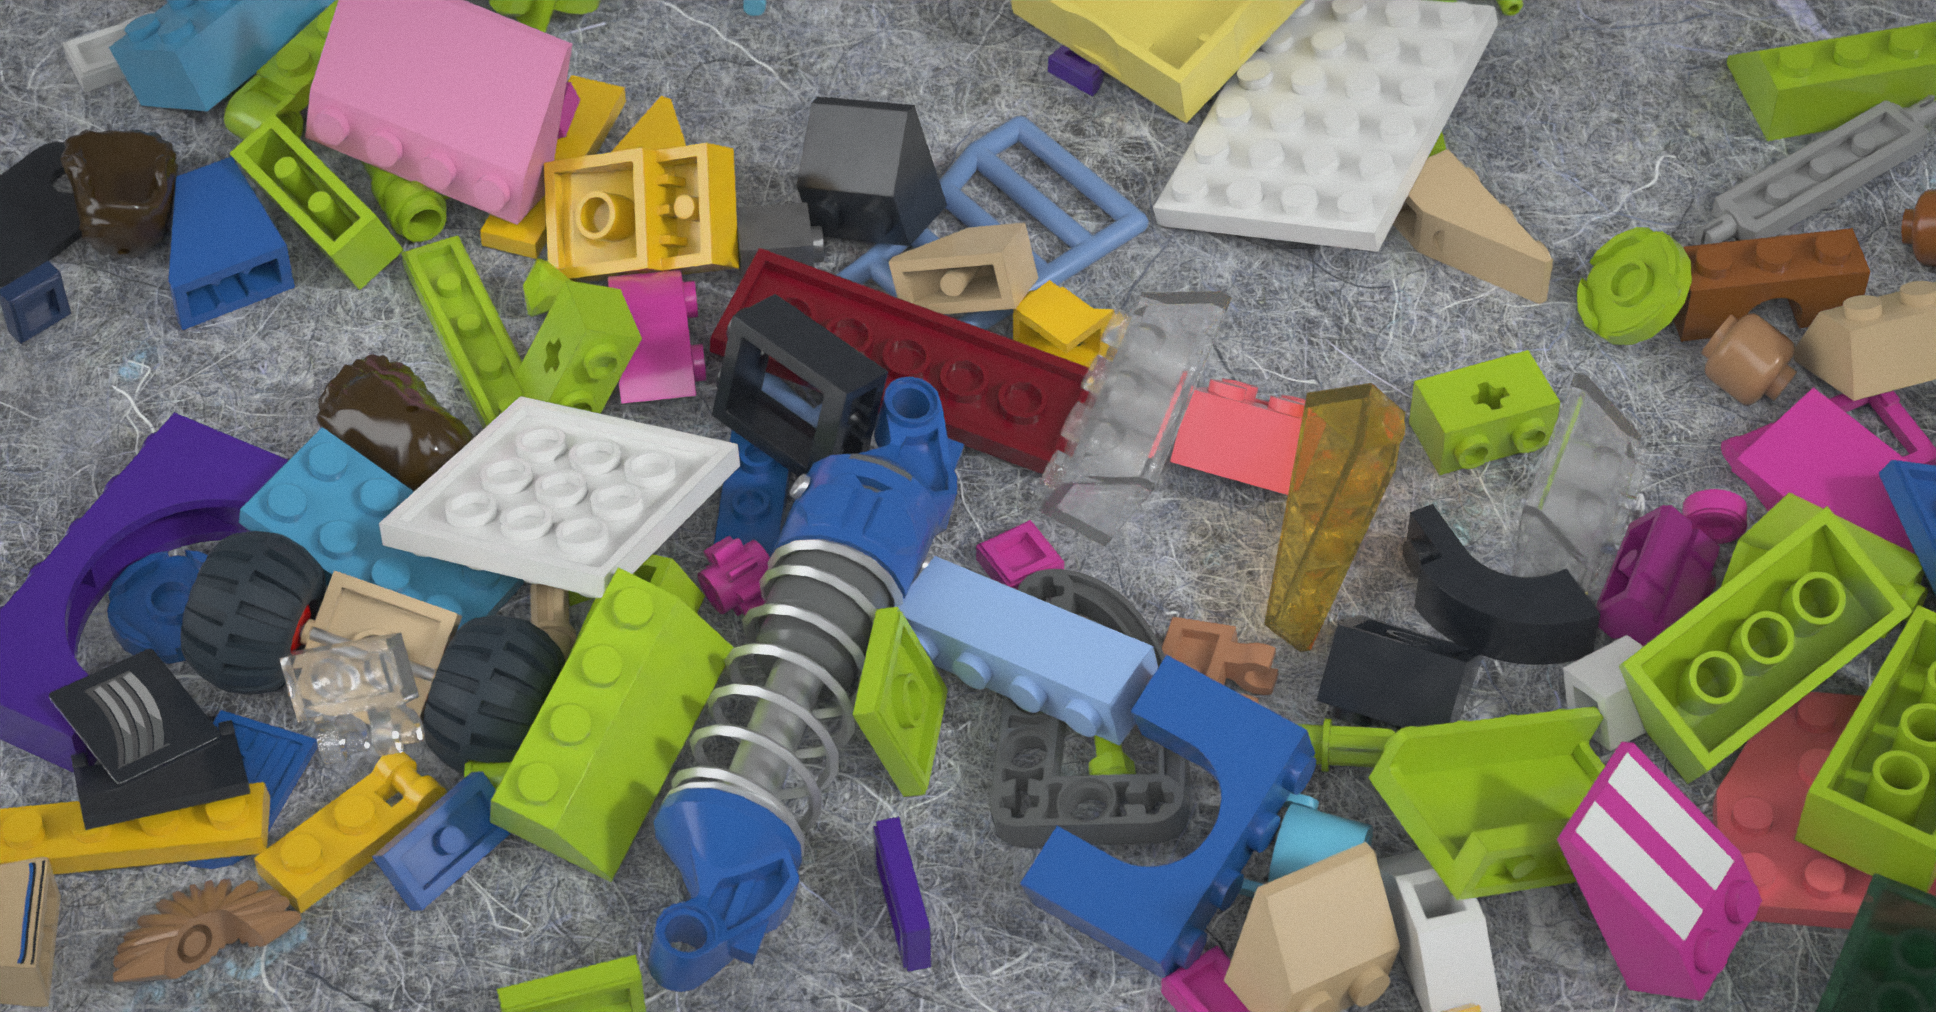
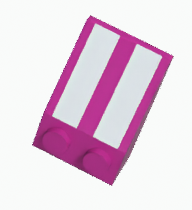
M1621 742L1557 838V841L1629 990L1702 1001L1718 973L1726 966L1728 957L1744 930L1756 917L1762 899L1741 852L1634 743Z

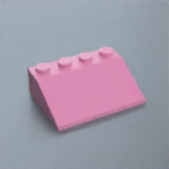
M338 0L310 89L305 138L409 181H418L438 193L518 225L545 195L544 162L554 161L572 43L465 0Z

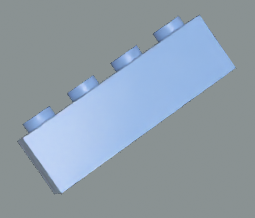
M934 556L912 583L906 598L903 599V604L898 606L934 666L957 675L972 688H988L1011 698L1015 704L1028 712L1038 713L1041 711L1066 722L1074 731L1083 736L1093 737L1096 735L1119 746L1136 724L1131 709L1158 669L1153 646L937 556Z

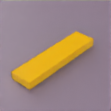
M575 75L570 76L567 82L572 83L580 98V102L566 137L557 139L554 161L596 155L626 103L625 87ZM545 195L518 225L489 214L480 230L482 246L537 259L547 242Z

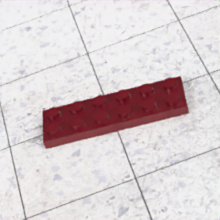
M759 248L710 337V352L724 357L728 341L726 331L733 315L742 308L751 307L776 294L888 371L880 407L885 389L892 381L902 377L923 379L930 383L938 392L949 439L1056 480L1099 391L1103 372L762 248ZM769 356L766 373L822 393Z

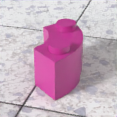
M681 270L608 277V287L621 289L642 337L619 379L621 404L696 396L695 382L707 381L703 344L690 345L687 318L698 317L695 281L683 282Z

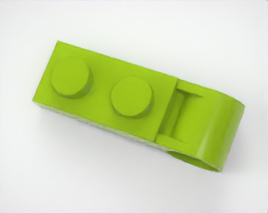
M338 0L329 5L257 70V74L232 96L224 114L225 126L229 132L244 140L274 113L300 139L303 131V118L300 112L309 104L311 85Z

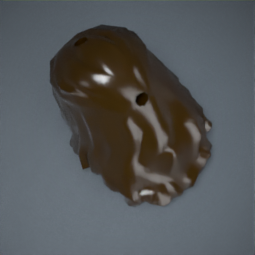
M86 129L79 135L67 138L64 142L66 148L60 160L72 186L80 219L79 229L82 232V239L89 242L92 248L101 255L111 254L118 259H134L139 254H147L151 248L163 240L164 233L169 230L168 220L172 211L178 172L173 144L162 140L161 135L157 132L147 133L142 130L94 132Z
M371 354L367 355L365 359H356L352 365L345 364L338 375L326 383L325 390L318 399L319 412L316 415V419L321 428L323 427L412 491H416L474 438L473 434L461 420L439 405L435 395L428 391L425 382L415 375L410 367L397 361L389 362L385 355L377 356Z

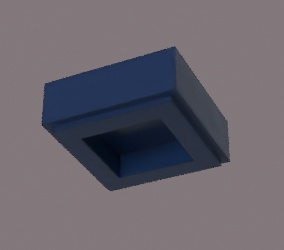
M49 261L0 289V304L8 332L20 344L71 314L61 273Z

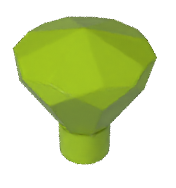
M537 258L523 284L527 313L530 317L549 312L565 280L572 281L548 261Z

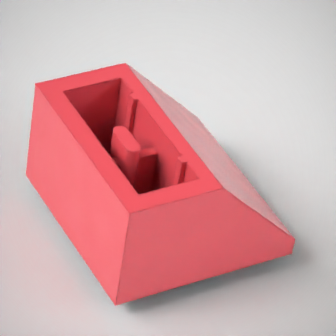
M1222 378V381L1210 379L1208 387L1189 388L1170 462L1289 496L1301 494L1328 433L1331 419L1316 415L1318 404L1309 400L1282 394L1281 397L1270 396V400L1265 401L1256 398L1258 391L1256 386Z

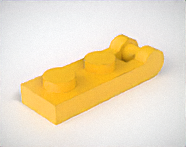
M392 749L379 759L372 773L254 858L257 872L273 889L279 891L281 896H285L289 900L290 905L301 914L373 861L372 856L443 797L447 791L432 776H421L417 773L416 762L402 749ZM399 792L403 799L392 807L388 805L386 801Z

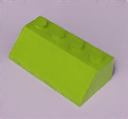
M1936 21L1728 55L1726 64L1767 141L1830 131L1885 100L1902 108H1909L1928 95H1934V101L1936 100Z
M1826 506L1619 665V669L1645 731L1686 783L1689 784L1716 766L1913 611L1829 507Z
M618 567L491 799L490 823L612 883L702 713L707 699L726 667L725 658L734 647L678 596Z

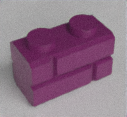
M1663 504L1634 520L1628 526L1595 606L1601 614L1598 627L1612 639H1620L1628 635L1642 646H1645L1708 598L1715 588L1717 579L1711 573L1719 555L1720 546L1702 530L1692 529V522L1672 505Z

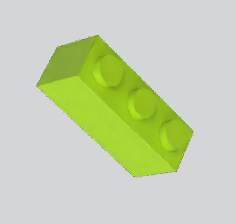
M274 113L229 153L256 186L359 290L404 250L379 218Z

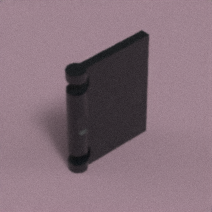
M232 720L218 723V729L221 733L220 738L203 744L123 783L115 782L102 764L89 766L84 752L70 755L85 830L251 794Z

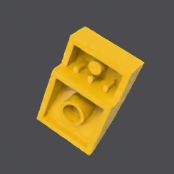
M700 143L661 150L641 147L544 162L548 262L570 280L576 282L607 281L610 276L681 270V275L739 268L734 148L711 143Z

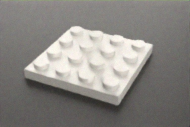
M520 396L379 523L383 546L412 552L420 557L437 558L465 565L474 570H486L523 579L531 584H543L576 592L589 598H602L618 567L633 574L740 467L738 444Z

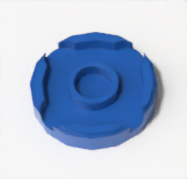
M184 550L186 556L176 555L169 557L168 551L153 553L129 565L113 582L108 595L110 600L107 609L108 620L112 635L126 652L135 655L144 650L152 649L164 663L172 664L186 661L181 650L180 640L181 626L183 624L182 618L192 585L195 583L197 574L208 555L190 550Z

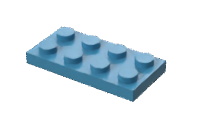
M323 427L240 509L239 523L248 530L279 533L306 548L321 565L327 586L334 570L458 613L462 616L457 631L469 620L496 615L524 584L523 579L486 570H474L465 565L432 557H420L412 552L383 546L379 523L414 491Z

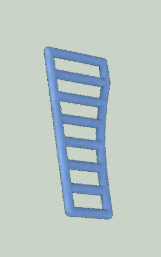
M1016 116L970 143L939 180L947 203L945 208L968 228L1001 225L961 191L972 175L979 171L1071 248L1049 263L1032 250L1038 280L1029 291L1037 290L1049 280L1056 285L1061 284L1138 236L1148 226V218L1145 213L1024 116ZM1020 142L1116 221L1092 235L996 155ZM926 228L911 246L917 248L940 238ZM876 243L865 254L837 273L836 276L861 285L872 279L889 295L897 297L888 262L908 246ZM1013 309L969 312L957 320L987 330L1013 314ZM765 373L762 391L817 428L822 403L812 408L779 377Z

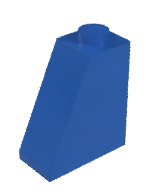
M232 156L176 176L168 282L177 320L182 330L295 288L287 245Z

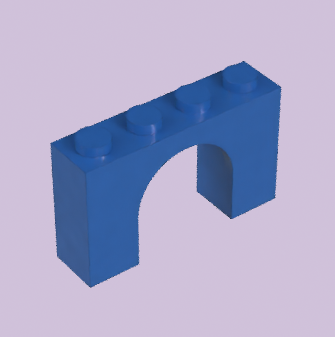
M1166 655L1131 709V713L1141 735L1200 766L1219 783L1221 805L1217 821L1211 833L1196 850L1186 857L1170 864L1146 867L1122 862L1063 828L1056 826L1020 882L1033 905L1162 979L1181 967L1188 970L1195 960L1200 957L1207 941V933L1204 930L1218 909L1225 911L1235 901L1244 881V875L1241 871L1254 851L1261 853L1269 846L1280 824L1278 812L1290 793L1298 795L1304 790L1316 766V759L1313 758L1315 751L1306 729Z

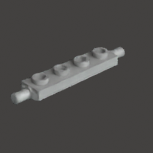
M1928 95L1909 108H1902L1885 100L1715 197L1711 213L1715 219L1695 229L1694 237L1697 244L1720 243L1730 237H1737L1740 240L1774 237L1921 152L1924 149L1928 134L1924 125L1936 119L1935 96Z

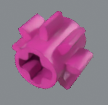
M727 536L703 551L710 564L698 572L697 577L705 596L716 611L720 614H725L733 609L737 616L741 614L745 616L750 609L764 604L765 601L761 595L759 581L768 570L770 557L757 541L752 540L743 545L739 538L733 540L730 536Z

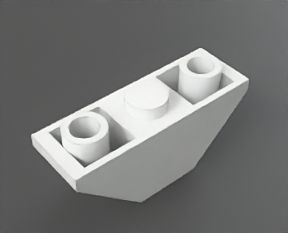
M1421 850L1377 859L1400 944L1399 954L1422 1011L1442 1012L1474 1003L1480 1005L1481 1012H1501L1486 920L1477 898L1457 901Z

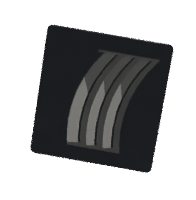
M152 649L144 650L49 694L50 700L117 783H123L220 737L221 734Z

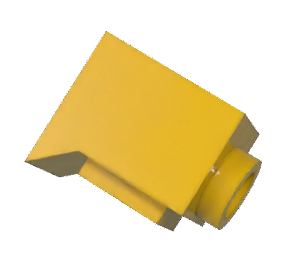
M1049 280L1037 290L1029 291L1016 309H1013V340L1091 368L1113 351L1115 309H1094L1063 286L1060 288Z

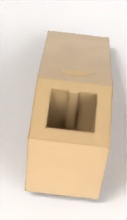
M1449 149L1428 157L1393 223L1394 227L1418 253L1535 303L1541 304L1547 301L1553 259L1546 246L1542 242L1534 240L1516 221L1510 208L1503 203H1499L1481 184L1477 174L1471 168L1465 167Z

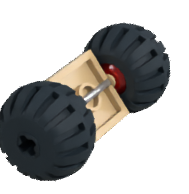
M262 531L232 534L222 539L212 549L206 561L202 564L195 583L192 585L188 596L189 599L185 606L180 633L181 650L186 661L199 676L217 688L229 693L255 695L279 690L294 677L288 696L414 741H417L423 724L424 739L429 748L445 765L461 775H464L465 763L468 760L486 763L513 761L565 665V657L554 640L545 631L521 618L497 615L474 618L466 622L457 631L462 616L458 613L335 570L326 590L324 571L306 548L287 536Z

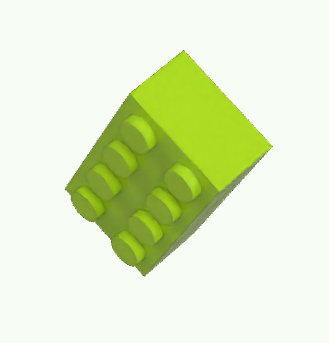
M1918 605L1809 788L1794 840L1924 900L1936 879V613Z

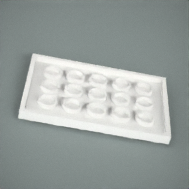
M1305 0L1226 82L1153 207L1157 225L1378 252L1498 25L1495 6L1429 0Z

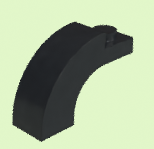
M1433 504L1410 512L1407 541L1403 543V556L1410 572L1418 578L1414 607L1435 630L1454 643L1484 651L1483 656L1509 663L1526 665L1559 664L1579 660L1593 653L1601 614L1567 568L1539 577H1517L1499 573L1484 566L1469 554Z

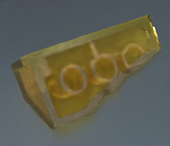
M1373 383L1309 392L1306 395L1264 621L1266 627L1299 652L1311 651L1396 470L1400 442L1405 435L1404 419L1406 412Z

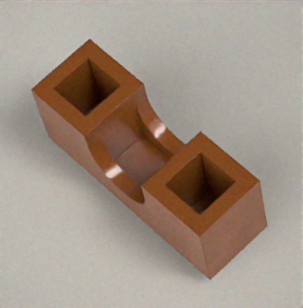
M1853 228L1684 246L1683 248L1691 261L1692 282L1686 301L1673 321L1681 342L1710 339L1731 314L1739 320L1755 306L1765 301L1787 298L1798 327L1808 328L1819 312L1843 306V302L1848 298L1865 295L1871 271Z

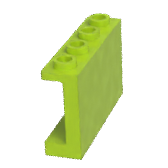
M1596 706L1575 709L1561 708L1549 712L1524 715L1511 714L1504 717L1473 721L1460 720L1454 723L1422 727H1405L1394 733L1387 740L1384 746V753L1368 779L1457 901L1574 883L1577 880L1557 838L1605 767L1590 747V739L1603 721L1604 716Z

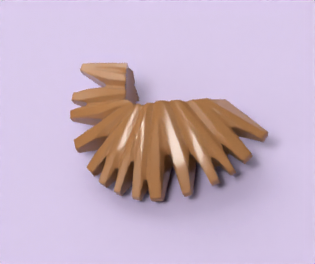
M221 879L217 887H214L212 880L205 881L203 890H199L195 884L190 885L191 896L176 891L172 893L173 901L161 899L155 903L157 910L161 914L141 915L137 920L141 928L127 932L123 936L125 942L118 945V955L114 956L113 961L115 968H119L113 973L114 982L177 979L184 976L189 970L194 971L200 965L207 964L211 957L217 954L219 949L225 948L226 944L235 943L238 939H240L242 944L248 942L249 947L257 945L264 947L302 920L298 911H284L290 903L285 896H280L279 891L269 889L256 893L258 885L255 881L247 880L233 891L230 879Z

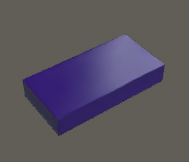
M900 817L876 821V826H873L874 862L903 968H907V972L931 968V928Z

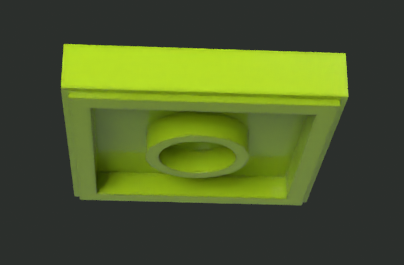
M898 607L876 609L852 715L903 797L925 795L930 781L948 688L903 612Z

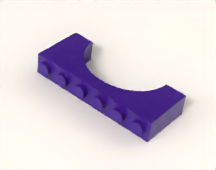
M175 412L157 432L151 433L145 439L139 453L120 474L113 476L108 481L103 494L82 517L77 518L71 523L60 543L44 561L34 565L23 585L4 606L0 607V740L73 773L70 755L84 752L88 765H94L98 759L49 698L51 692L89 676L77 662V653L82 632L94 608L111 589L113 582L129 565L150 554L171 551L200 542L221 541L232 534L250 531L239 523L240 509L289 460Z

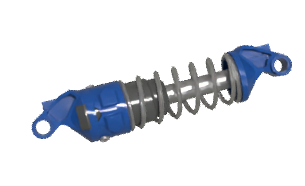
M915 377L898 378L892 381L885 389L874 432L876 445L879 448L859 454L830 455L815 462L807 475L802 474L791 488L790 495L795 498V501L768 561V570L759 581L761 595L765 602L762 606L750 609L742 620L744 634L750 644L733 648L725 658L727 674L734 684L714 689L707 701L710 715L717 724L697 729L689 740L692 755L701 766L678 771L671 781L673 789L669 791L662 801V805L653 821L655 837L680 871L691 897L686 902L675 903L667 907L657 918L647 964L653 979L667 990L676 992L693 990L716 975L734 959L753 965L765 934L775 930L791 913L800 881L798 870L804 857V835L802 832L811 829L821 815L822 795L820 791L827 788L839 772L838 749L844 747L855 732V719L852 714L858 688L850 700L846 692L854 682L855 677L859 676L860 683L876 609L898 607L903 604V599L906 598L910 586L931 561V558L927 556L934 536L946 530L957 495V475L955 469L965 444L947 437L944 412L938 392L930 383L923 379ZM757 621L759 624L758 635H756L755 623ZM754 653L755 660L768 678L764 687L747 684L739 674L737 664L744 655ZM743 694L757 703L747 728L732 725L722 714L720 703L727 695ZM836 696L840 705L832 708L813 709L817 699ZM843 715L842 728L834 740H832L827 729L818 719ZM808 724L819 736L823 745L814 748L797 749L805 727ZM709 736H730L740 743L729 770L717 767L704 754L702 744ZM826 756V767L815 781L808 768L799 759ZM789 766L802 777L806 786L780 789ZM698 776H699V777H707V778H715L716 780H718V781H694V782H689V783H687L690 778L698 777ZM809 796V809L801 821L797 823L792 812L781 800ZM670 943H687L694 947L696 951H678Z

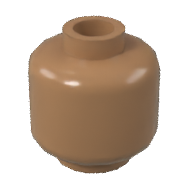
M1755 313L1746 314L1739 320L1731 314L1701 352L1708 359L1704 369L1707 378L1743 405L1756 403L1764 394L1775 401L1797 374V371L1788 365L1795 353V345L1792 340Z

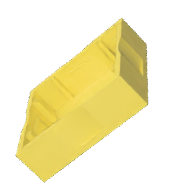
M1305 0L1010 1L1014 14L1070 48V50L1084 59L1096 64L1100 69L1184 123H1187Z

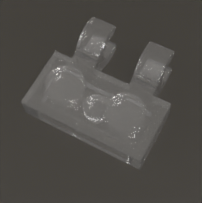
M401 632L298 650L279 658L297 722L314 720L318 735L319 753L326 765L349 761L351 753L370 750L371 739L378 756L401 753L405 751L404 745L424 741V728L419 715L413 709L406 706V703L418 698L419 693ZM367 711L371 726V737L366 724L360 718L354 716L353 713Z

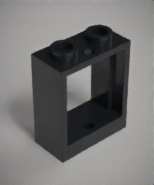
M776 294L751 307L742 308L733 315L726 331L728 341L722 368L716 378L717 392L712 416L798 477L802 474L807 475L815 462L830 455L859 454L869 451L888 371ZM769 356L824 393L817 428L762 391Z

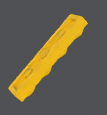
M265 782L250 783L251 794L85 830L80 801L0 809V865L37 857H48L53 874L56 875L260 854L267 849L270 796Z

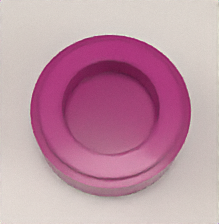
M1707 489L1691 494L1683 502L1682 514L1692 522L1691 528L1702 530L1717 544L1734 541L1746 532L1747 503L1736 493L1721 489Z

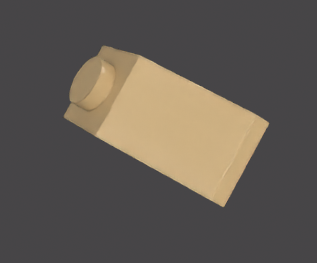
M1025 222L969 227L896 255L888 262L897 298L943 315L1016 309L1038 280Z

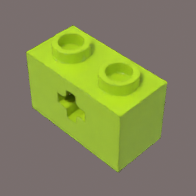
M565 280L516 372L526 398L601 414L642 340L621 289Z
M1525 350L1415 380L1409 424L1439 475L1461 469L1477 468L1486 462L1518 453H1531L1543 446L1553 444L1560 400L1530 351Z

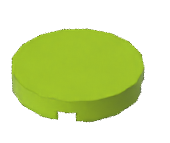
M1635 227L1617 234L1600 247L1589 261L1593 268L1589 272L1587 280L1581 276L1577 288V311L1587 328L1611 344L1634 345L1650 339L1669 325L1684 305L1692 282L1691 261L1683 246L1662 231H1653L1649 227Z

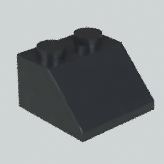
M820 96L811 103L797 180V189L802 203L807 202L810 226H821L824 237L910 246L947 206L915 105Z
M1357 615L1337 625L1316 701L1333 706L1331 716L1356 725L1369 726L1371 718L1397 725L1395 733L1409 726L1422 727L1454 723L1460 719L1480 668L1484 651L1363 615Z

